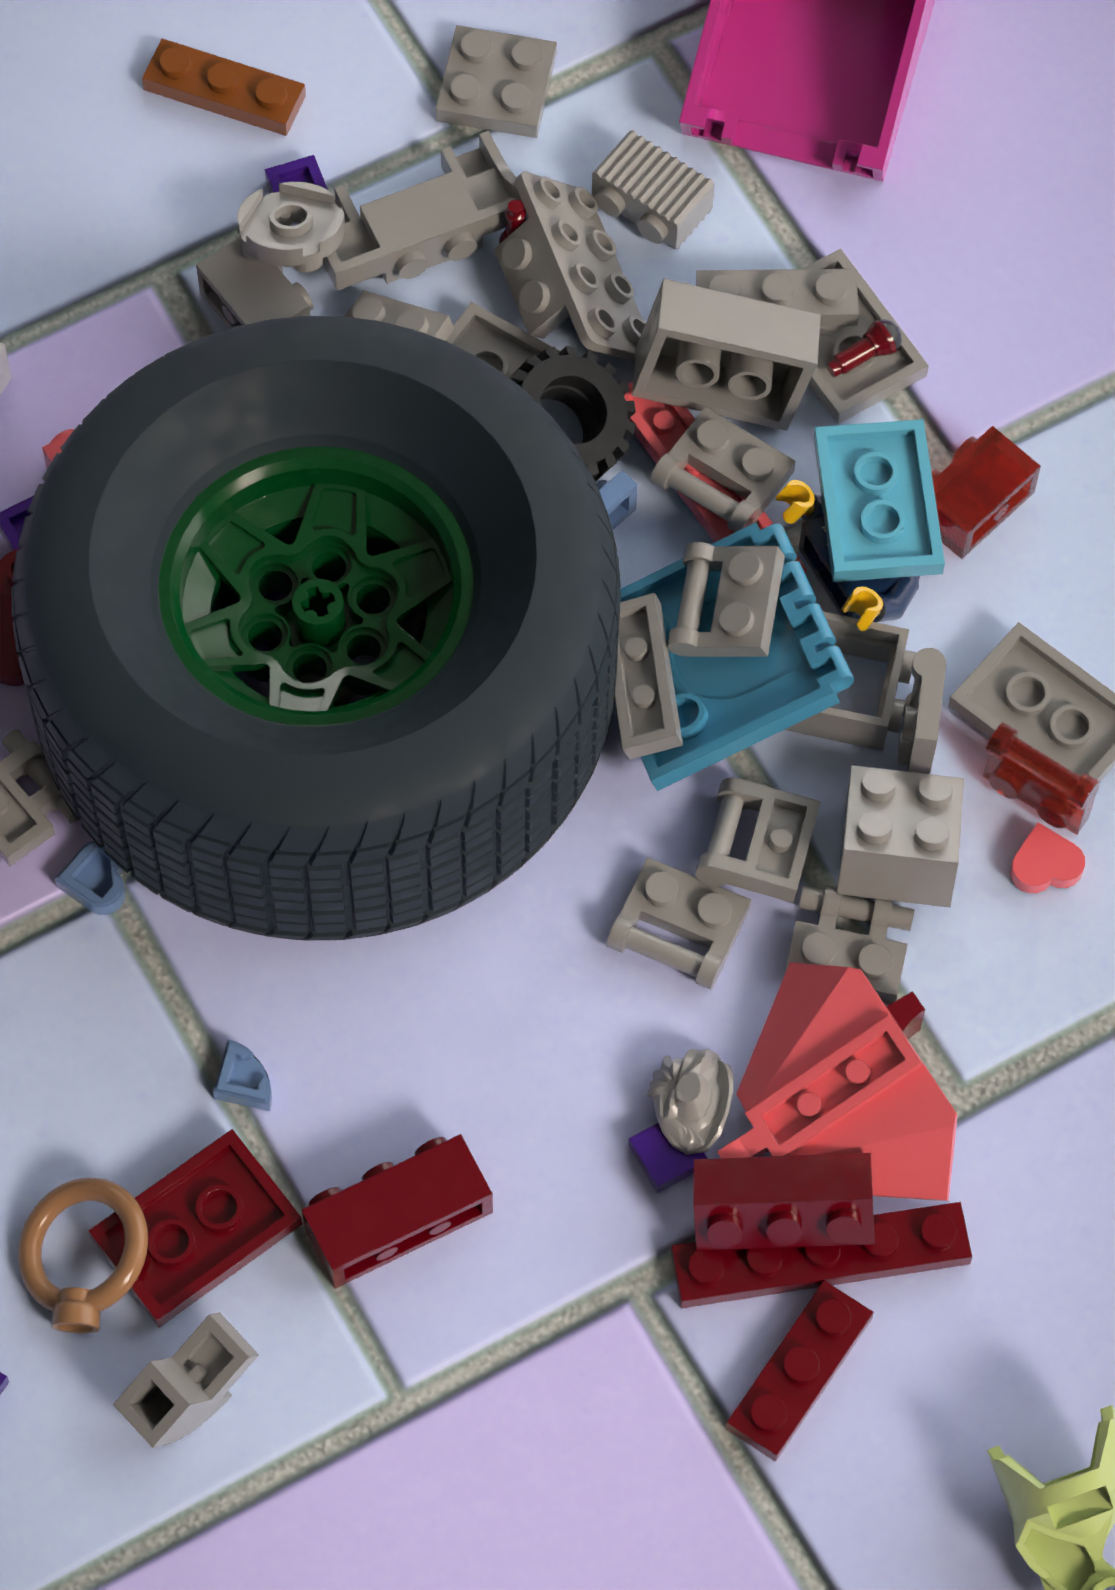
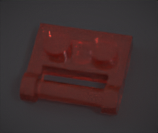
M1002 722L991 736L985 748L988 756L983 777L989 780L990 785L999 794L1010 799L1018 798L1036 809L1040 818L1049 825L1060 829L1065 827L1078 835L1089 819L1100 781L1087 773H1084L1082 776L1074 773L1017 737L1018 731Z

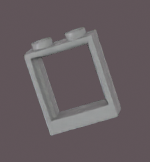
M823 611L836 639L834 646H838L842 654L888 663L877 715L875 717L830 707L785 730L883 751L887 732L899 733L905 700L895 698L898 682L909 684L911 679V666L916 652L906 650L909 629L872 622L866 631H861L856 626L858 618Z

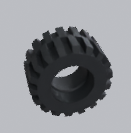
M565 346L559 353L555 347L544 349L538 356L534 354L528 358L509 378L523 388L538 403H540V399H553L564 403L574 411L580 420L583 430L582 443L574 445L590 470L593 479L597 481L626 453L630 446L627 441L634 435L636 423L628 419L636 413L634 401H626L624 397L630 389L625 380L617 383L612 376L617 370L609 362L604 367L596 363L599 355L589 350L581 357L578 356L577 347Z

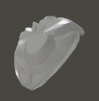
M690 1049L684 1058H674L673 1061L670 1056H665L660 1070L656 1069L653 1072V1081L650 1082V1089H648L647 1096L653 1099L656 1118L662 1133L673 1147L686 1155L707 1152L721 1136L730 1110L734 1075L730 1065L721 1061L718 1054L712 1050Z

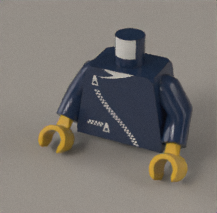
M791 480L775 496V499L790 505L783 512V518L786 523L793 524L799 518L805 520L801 526L799 550L840 615L858 618L856 626L861 631H866L872 622L900 619L919 589L920 576L833 582L822 498L820 495L814 494L811 488L804 482Z

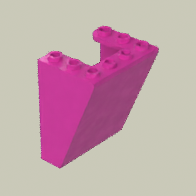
M710 0L679 120L682 134L884 182L936 0Z

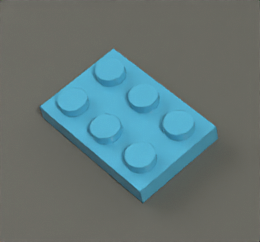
M924 419L815 427L813 439L833 582L943 574L945 560Z

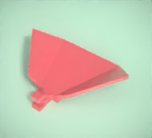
M790 962L736 1093L746 1111L745 1115L754 1128L727 1144L717 1153L721 1158L762 1157L768 1151L772 1156L871 1153L873 1196L949 1202L958 1118L957 1112L861 969Z

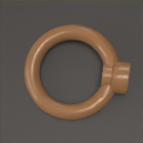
M89 1177L61 1184L46 1194L34 1207L21 1232L18 1246V1266L23 1283L31 1296L41 1306L53 1312L51 1325L53 1329L78 1334L99 1331L100 1311L115 1304L130 1290L144 1265L148 1248V1229L143 1211L134 1197L122 1186L106 1179ZM84 1201H97L109 1206L118 1215L124 1230L123 1253L116 1269L108 1279L94 1289L77 1287L57 1288L48 1279L42 1264V1245L49 1226L62 1211L74 1204Z

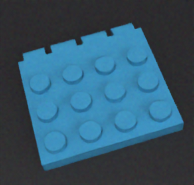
M755 522L711 544L714 547L778 546L785 555L768 657H687L676 655L669 651L683 746L641 757L650 781L657 791L840 703L837 693L849 688L854 683V677L841 649L838 646H834L836 644L834 634L820 605L815 603L816 596L801 564L795 561L797 558L796 553L781 524H772L760 530ZM683 558L620 589V602L652 593L656 594L662 606L667 645L670 631L676 628L687 571V567L683 564ZM709 571L699 632H711L721 571Z

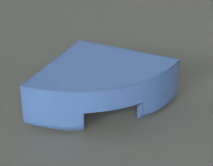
M228 1039L213 1090L214 1099L270 1111L272 1090L264 1066L249 1048Z

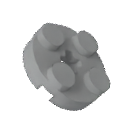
M279 183V192L270 193L264 197L262 188L249 195L243 201L237 213L238 234L242 253L246 259L261 261L275 266L293 267L299 272L307 273L319 269L323 265V258L331 255L341 245L345 236V219L342 206L339 208L335 204V196L329 190L311 183ZM292 222L300 223L297 225L290 226Z

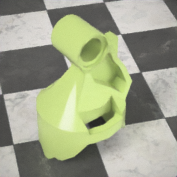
M1113 1405L1100 1409L1101 1421L1098 1422L1090 1467L1045 1483L1040 1482L1009 1455L1005 1456L999 1445L987 1449L1013 1521L1015 1547L1028 1566L1040 1576L1044 1590H1104L1110 1586H1115V1568L1103 1558L1106 1539L1115 1524V1409Z

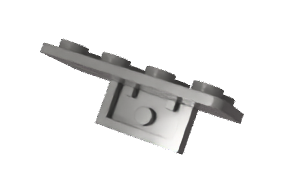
M523 171L514 179L529 219L494 248V251L528 334L544 339L568 317H571L578 337L587 349L635 361L636 347L646 322L642 319L634 300L633 286L624 276L615 255L616 246L613 240L606 234L597 213L598 204L589 191L582 187L572 186L552 180L549 177H542Z

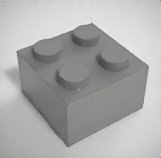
M851 765L844 813L837 894L950 908L959 863L964 778Z

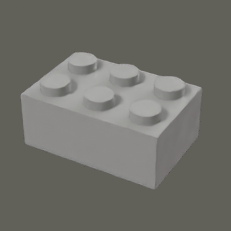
M663 278L636 347L631 396L696 411H702L704 407H707L723 417L787 431L818 363L821 314Z

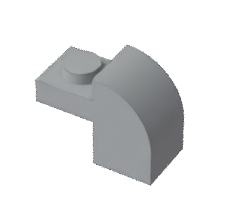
M220 1312L209 1314L172 1357L150 1361L113 1405L152 1448L174 1443L201 1426L231 1398L232 1394L228 1390L259 1354Z

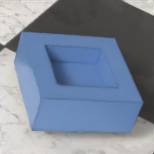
M623 470L609 482L602 480L596 484L609 515L612 529H615L636 511L638 484Z

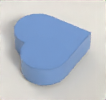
M91 841L83 846L55 878L57 888L89 911L98 915H108L121 908L125 901L126 891L120 876L122 869L104 853L105 846L99 848L94 841Z

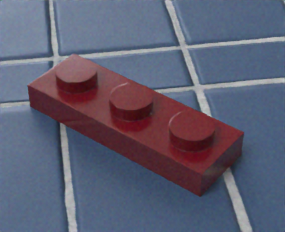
M824 1280L727 1421L726 1430L776 1462L871 1322L874 1312Z

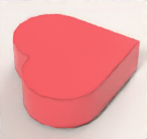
M1038 822L1016 853L1011 865L1010 876L1013 884L1019 890L1026 893L1037 894L1045 891L1050 885L1056 888H1069L1081 879L1085 868V856L1082 850L1074 843Z

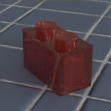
M994 426L990 427L978 439L974 436L968 438L954 454L953 462L942 472L937 469L931 472L942 543L961 559L969 554L1035 493L1041 465Z

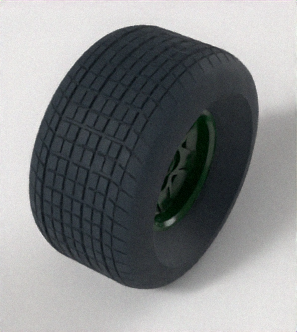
M299 316L270 319L236 326L199 338L156 359L137 371L133 376H130L111 391L106 398L102 399L82 420V425L79 424L60 447L62 452L56 453L42 477L44 483L38 485L28 508V512L31 515L25 517L18 542L20 550L16 551L12 578L14 586H12V617L14 622L12 625L16 651L42 753L57 789L61 790L62 798L76 820L82 821L81 827L99 848L105 846L104 853L124 872L128 873L131 871V877L156 895L160 893L162 899L187 912H192L198 917L219 925L248 933L304 941L347 940L371 937L423 924L455 911L488 893L529 861L566 820L594 773L607 739L613 714L621 597L619 558L612 525L603 499L590 470L577 448L554 418L509 377L484 360L454 344L414 329L386 322L341 316ZM332 573L341 576L339 580L334 582L319 579L325 574ZM231 589L240 601L220 609ZM273 592L288 594L287 597L278 601L264 598ZM370 605H380L386 608L377 614H369L362 611ZM424 609L426 626L421 643H419L400 627V622L418 610ZM262 642L278 644V647L271 651L264 652L255 649ZM362 655H371L377 658L373 663L367 665H359L352 661ZM247 671L249 676L257 681L270 682L269 698L248 687L234 673ZM306 674L323 677L315 683L299 681ZM343 686L357 695H371L357 702L333 707Z

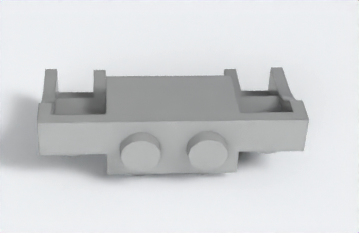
M489 130L479 134L478 149L455 156L451 146L442 148L441 167L445 173L444 175L360 205V216L345 186L342 185L334 188L335 204L339 208L342 206L344 211L345 236L341 245L331 255L323 258V264L336 291L378 275H382L386 284L401 278L411 279L417 277L427 268L449 260L459 261L469 257L475 250L483 248V236L506 228L505 211L508 203L512 200H520L521 202L522 200L514 182L516 176L503 159Z

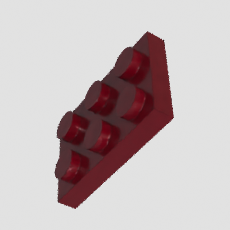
M233 1129L134 1198L141 1207L146 1219L148 1248L142 1270L130 1291L157 1327L160 1328L303 1225L300 1214ZM116 1212L88 1230L91 1240L114 1270L121 1259L124 1248V1230Z

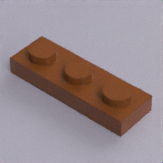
M163 38L142 77L143 90L284 136L288 135L306 97L304 83Z

